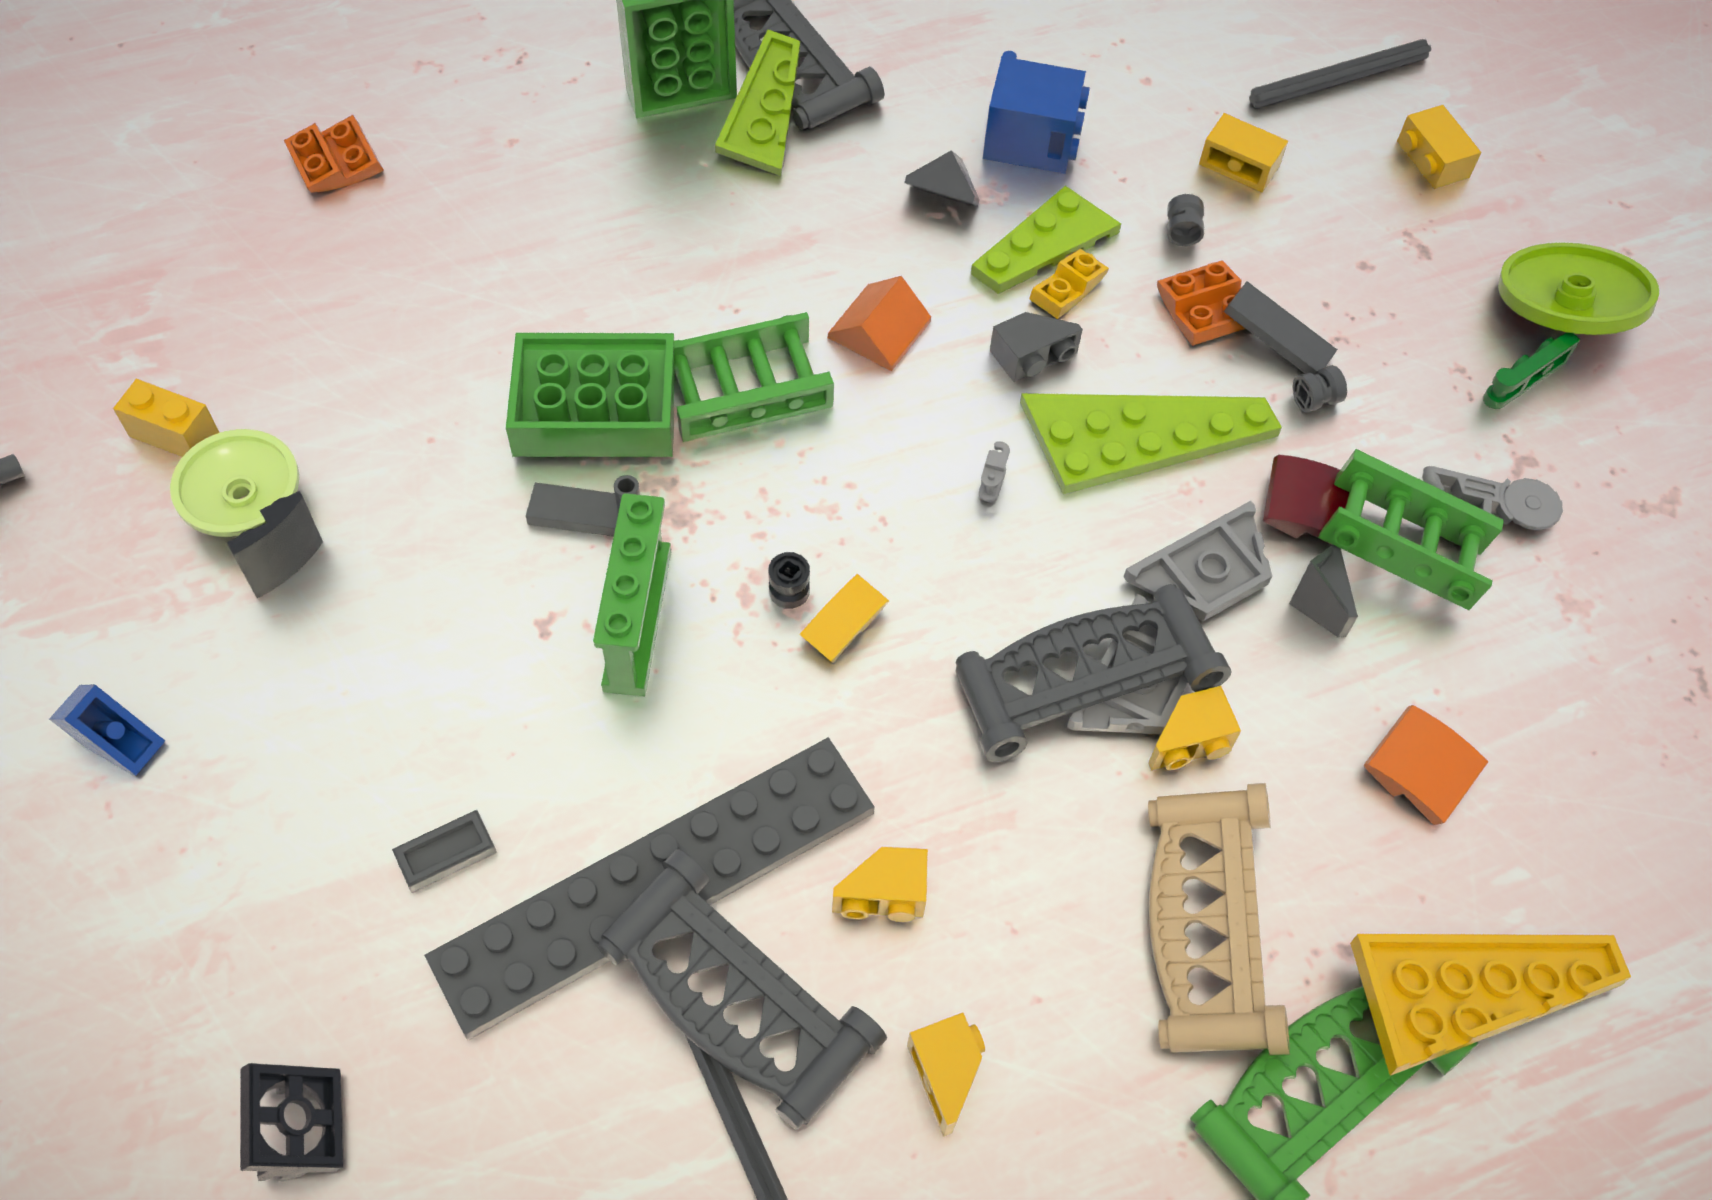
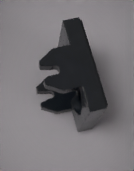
M248 1063L240 1068V1171H257L258 1181H265L273 1177H277V1181H286L301 1177L308 1172L334 1173L343 1168L340 1069ZM303 1087L314 1095L321 1109H315L311 1101L303 1096ZM276 1089V1094L285 1093V1100L280 1102L277 1107L260 1106V1100L265 1092ZM288 1103H295L303 1108L306 1114V1124L302 1130L292 1129L286 1123L284 1110ZM260 1124L276 1125L279 1132L286 1136V1156L278 1153L267 1144L260 1133ZM313 1126L323 1127L322 1137L317 1146L304 1155V1134L309 1132Z

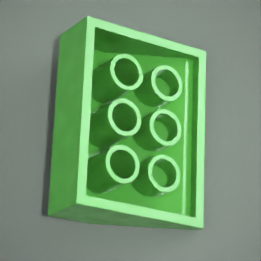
M616 0L626 91L636 119L735 99L737 97L734 0Z
M515 333L506 419V432L512 457H673L674 333Z

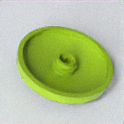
M1546 243L1519 250L1504 262L1498 282L1500 296L1517 314L1544 327L1585 335L1613 334L1640 326L1652 316L1659 297V285L1655 277L1640 263L1618 252L1580 243Z

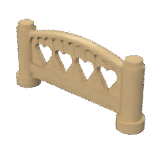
M1266 783L1247 784V790L1158 796L1157 800H1149L1148 814L1150 826L1159 827L1161 830L1150 881V936L1159 981L1170 1009L1168 1019L1159 1020L1161 1049H1170L1171 1052L1268 1049L1269 1055H1290L1285 1005H1266L1252 829L1271 828ZM1186 837H1195L1220 850L1219 853L1194 870H1187L1181 865L1186 853L1180 848V844ZM1190 879H1196L1224 894L1198 913L1191 914L1184 910V903L1188 899V895L1184 893L1183 885ZM1192 923H1200L1227 938L1201 958L1194 959L1186 953L1191 940L1185 935V930ZM1194 968H1202L1231 984L1204 1004L1196 1005L1189 1000V993L1194 987L1188 981V974Z

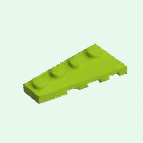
M769 29L767 30L715 143V153L778 176L782 175L800 54L799 40Z
M1064 186L977 259L971 266V275L997 294H1000L1037 275L1039 269L1050 264L1052 266L1057 265L1067 255L1080 248L1085 251L1095 246L1096 240L1104 236L1111 238L1119 234L1121 223L1067 186Z

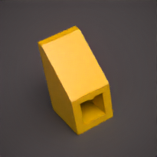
M1222 686L1180 697L1148 762L1151 771L1166 767L1167 770H1176L1186 766L1191 760L1205 756L1209 760H1214L1232 751L1241 733V729Z
M879 848L833 888L832 913H841L843 917L855 920L865 919L869 915H886L888 919L896 922L913 921L915 917H923L927 895L928 849Z

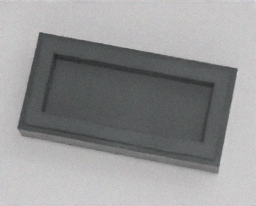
M474 810L392 849L411 893L497 853L478 810Z

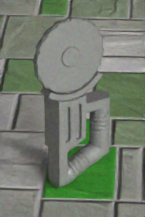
M1427 466L1423 469L1422 479L1424 482L1445 491L1443 485L1450 486L1453 496L1491 514L1498 515L1499 518L1504 520L1505 525L1514 521L1526 529L1540 531L1555 525L1563 513L1562 501L1557 491L1555 492L1548 484L1537 479L1524 478L1511 483L1507 478L1503 483L1435 466Z

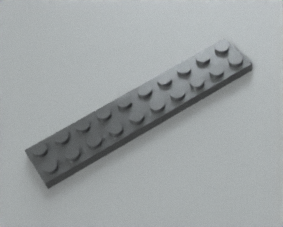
M827 737L428 952L424 956L468 1041L608 963L609 960L597 948V944L602 940L601 935L664 870L662 863L676 849L688 854L706 872L709 877V883L698 895L711 905L873 815L875 806L830 738Z

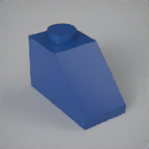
M95 684L79 685L49 718L50 721L85 748L133 776L140 772L165 742L162 737Z

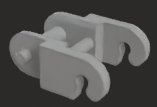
M1001 441L994 443L995 450H989L981 476L979 497L986 502H992L997 499L1006 474V463L1010 448Z

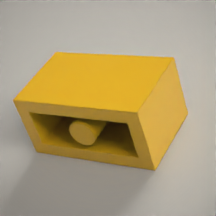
M1444 105L1407 115L1397 139L1401 149L1406 152L1419 169L1421 175L1427 179L1434 189L1470 178L1482 153Z
M1223 113L1205 140L1199 165L1263 193L1280 167L1288 140Z
M137 378L113 407L129 437L181 457L200 441L220 433L206 404Z

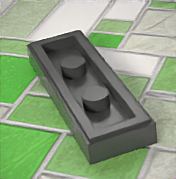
M1246 281L1223 311L1304 373L1317 374L1319 369L1327 366L1338 350L1248 281Z

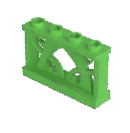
M623 494L621 498L593 638L594 646L603 650L605 667L601 686L604 693L646 696L671 557V543L662 542L661 524L665 508L663 497Z

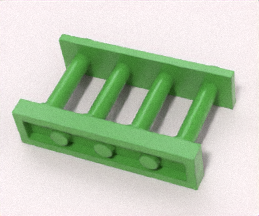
M807 312L786 315L774 320L685 340H674V373L676 374L686 404L677 406L678 426L683 442L833 407L834 382L830 371L814 374L803 347V343L809 342V316ZM787 347L798 379L776 383L766 352ZM751 356L761 387L739 392L728 360ZM713 364L724 396L701 401L691 369Z
M1358 449L1354 450L1336 475L1334 482L1335 486L1350 492L1346 508L1344 509L1339 506L1321 530L1319 538L1470 610L1490 589L1493 580L1474 572L1477 554L1481 555L1500 534L1504 520ZM1365 500L1387 510L1383 527L1361 517ZM1402 518L1424 528L1420 545L1398 535ZM1440 536L1461 546L1458 563L1436 553Z

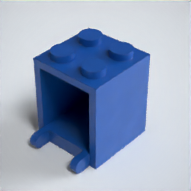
M1005 51L1001 56L989 105L982 159L1066 174L1068 160H1076L1080 139L1073 138L1074 134L1081 136L1085 112H1079V108L1086 109L1090 87L1083 86L1086 71L1016 59L1017 55L1015 52Z

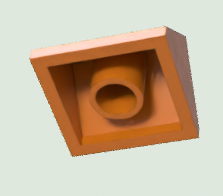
M898 276L868 284L831 328L827 338L892 371L929 325L931 315L904 278Z

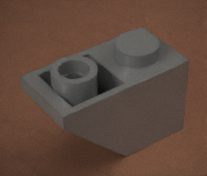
M1024 312L993 326L990 352L1012 381L1016 382L1027 376L1033 377L1044 368L1059 361L1066 362L1078 353L1083 329L1077 323Z

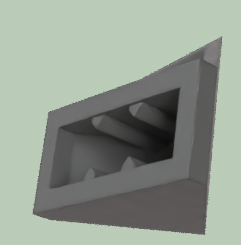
M952 150L906 175L904 181L910 187L978 207L980 201L962 158Z
M1331 545L1310 561L1289 604L1335 636L1346 637L1358 615L1341 548Z

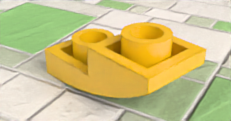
M1080 248L1058 263L1055 274L1033 287L1029 300L1056 319H1059L1094 289L1107 274L1109 268L1096 260L1092 254L1086 253Z
M856 574L820 610L799 635L834 663L860 631L862 633L888 604L889 600L860 575Z

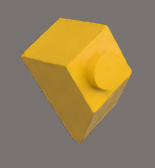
M963 1012L910 1032L907 1042V1048L943 1137L952 1134L980 1066L982 1060L981 1053L985 1052L984 1041L978 1027L975 1024L969 1026Z

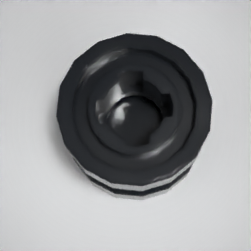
M795 552L778 554L771 560L768 568L769 596L777 606L793 609L804 604L810 595V565L802 555Z

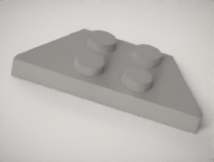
M1249 501L1126 568L1123 576L1124 579L1152 595L1162 586L1168 584L1176 585L1185 594L1196 617L1203 622L1269 585L1272 573L1269 561L1263 553L1265 545L1262 532L1257 531L1254 519L1256 513L1254 503Z
M1137 594L1132 605L1148 604V601L1143 596ZM1144 625L1139 631L1129 630L1125 632L1123 638L1152 654L1158 631L1152 625ZM1114 639L1101 660V663L1110 668L1114 665L1118 646ZM1181 675L1073 712L1068 721L1067 728L1080 731L1162 734L1188 681L1185 675Z

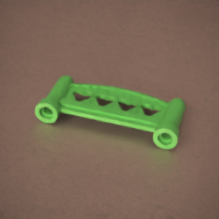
M1363 985L1324 1002L1288 1026L1290 1055H1269V1050L1263 1049L1242 1075L1224 1105L1220 1104L1217 1106L1210 1099L1190 1118L1196 1125L1194 1130L1256 1200H1307L1311 1195L1297 1179L1427 1063L1419 1064L1390 1076L1381 1045L1357 1038L1351 1033L1350 1023L1362 1021L1363 1012L1370 1009ZM1333 1038L1344 1039L1349 1045L1356 1077L1323 1067L1316 1059L1317 1051L1329 1050L1330 1040ZM1476 1042L1432 1059L1430 1062L1445 1076L1479 1043ZM1305 1066L1312 1069L1316 1075L1323 1107L1288 1096L1282 1088V1082L1285 1079H1295L1296 1070L1299 1067ZM1264 1097H1276L1282 1105L1289 1137L1253 1126L1248 1120V1111L1253 1108L1261 1109Z

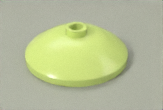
M251 429L224 431L200 441L180 459L171 478V499L179 516L193 529L212 536H239L246 530L255 529L266 523L260 512L261 509L271 505L279 498L287 497L297 492L299 469L290 449L275 436Z

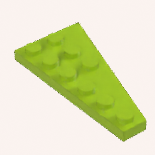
M1022 393L1020 404L1063 495L1278 437L1282 429L1265 397Z

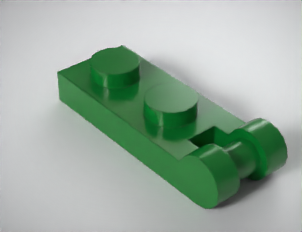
M1565 332L1557 339L1550 337L1538 347L1535 354L1531 357L1527 354L1523 355L1513 364L1511 369H1499L1492 380L1493 385H1490L1483 395V401L1486 406L1492 409L1503 408L1567 363L1581 339L1574 333Z

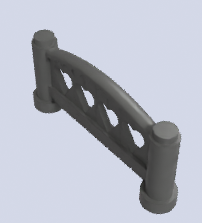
M734 0L735 46L749 68L762 43L760 39L765 36L769 29L800 41L799 57L806 58L797 70L796 80L823 79L812 94L802 92V86L795 83L792 107L796 109L792 113L794 121L800 130L805 128L810 130L864 103L872 105L884 99V87L877 72L869 66L856 72L854 76L791 0ZM746 16H770L760 30L751 29L750 22L743 20Z
M1168 584L1159 588L1153 595L1155 599L1153 603L1112 607L1076 615L1026 635L1005 647L991 658L985 659L978 652L969 651L960 655L955 662V672L982 732L980 744L986 758L991 762L1009 760L1019 755L1026 748L1027 739L1023 729L1181 675H1185L1194 692L1210 689L1226 682L1232 670L1224 655L1215 652L1185 594L1174 584ZM1144 625L1154 626L1158 631L1154 652L1149 654L1125 640L1123 634L1129 630L1139 631ZM1106 638L1114 639L1118 646L1113 667L1110 668L1083 651V648L1088 644L1099 645ZM1064 652L1075 653L1078 656L1073 681H1068L1043 665L1044 660L1050 657L1059 658ZM1026 665H1032L1038 670L1032 695H1028L1003 679V675L1008 671L1019 672Z
M676 849L662 863L664 868L662 873L601 935L602 940L597 944V948L615 965H618L622 960H629L652 997L670 1020L696 1046L719 1064L748 1082L779 1097L781 1104L776 1108V1112L787 1124L798 1130L802 1124L807 1125L867 1053L875 1054L887 1040V1035L874 1019L855 1006H851L840 1020L832 1015L698 895L709 883V877L693 858L685 852ZM691 933L694 934L688 967L684 972H671L667 967V960H659L653 955L652 949L656 943ZM729 965L724 997L720 1004L715 1006L706 1004L703 1000L702 992H694L689 988L688 979L692 974ZM764 997L759 1033L755 1037H743L739 1033L738 1025H731L725 1021L723 1012L728 1006ZM800 1029L796 1061L792 1070H779L775 1065L774 1058L765 1057L760 1052L759 1045L763 1039Z

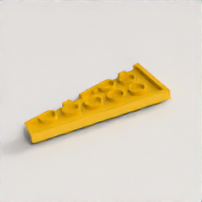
M1357 934L1350 942L1390 1076L1620 987L1631 978L1614 935Z

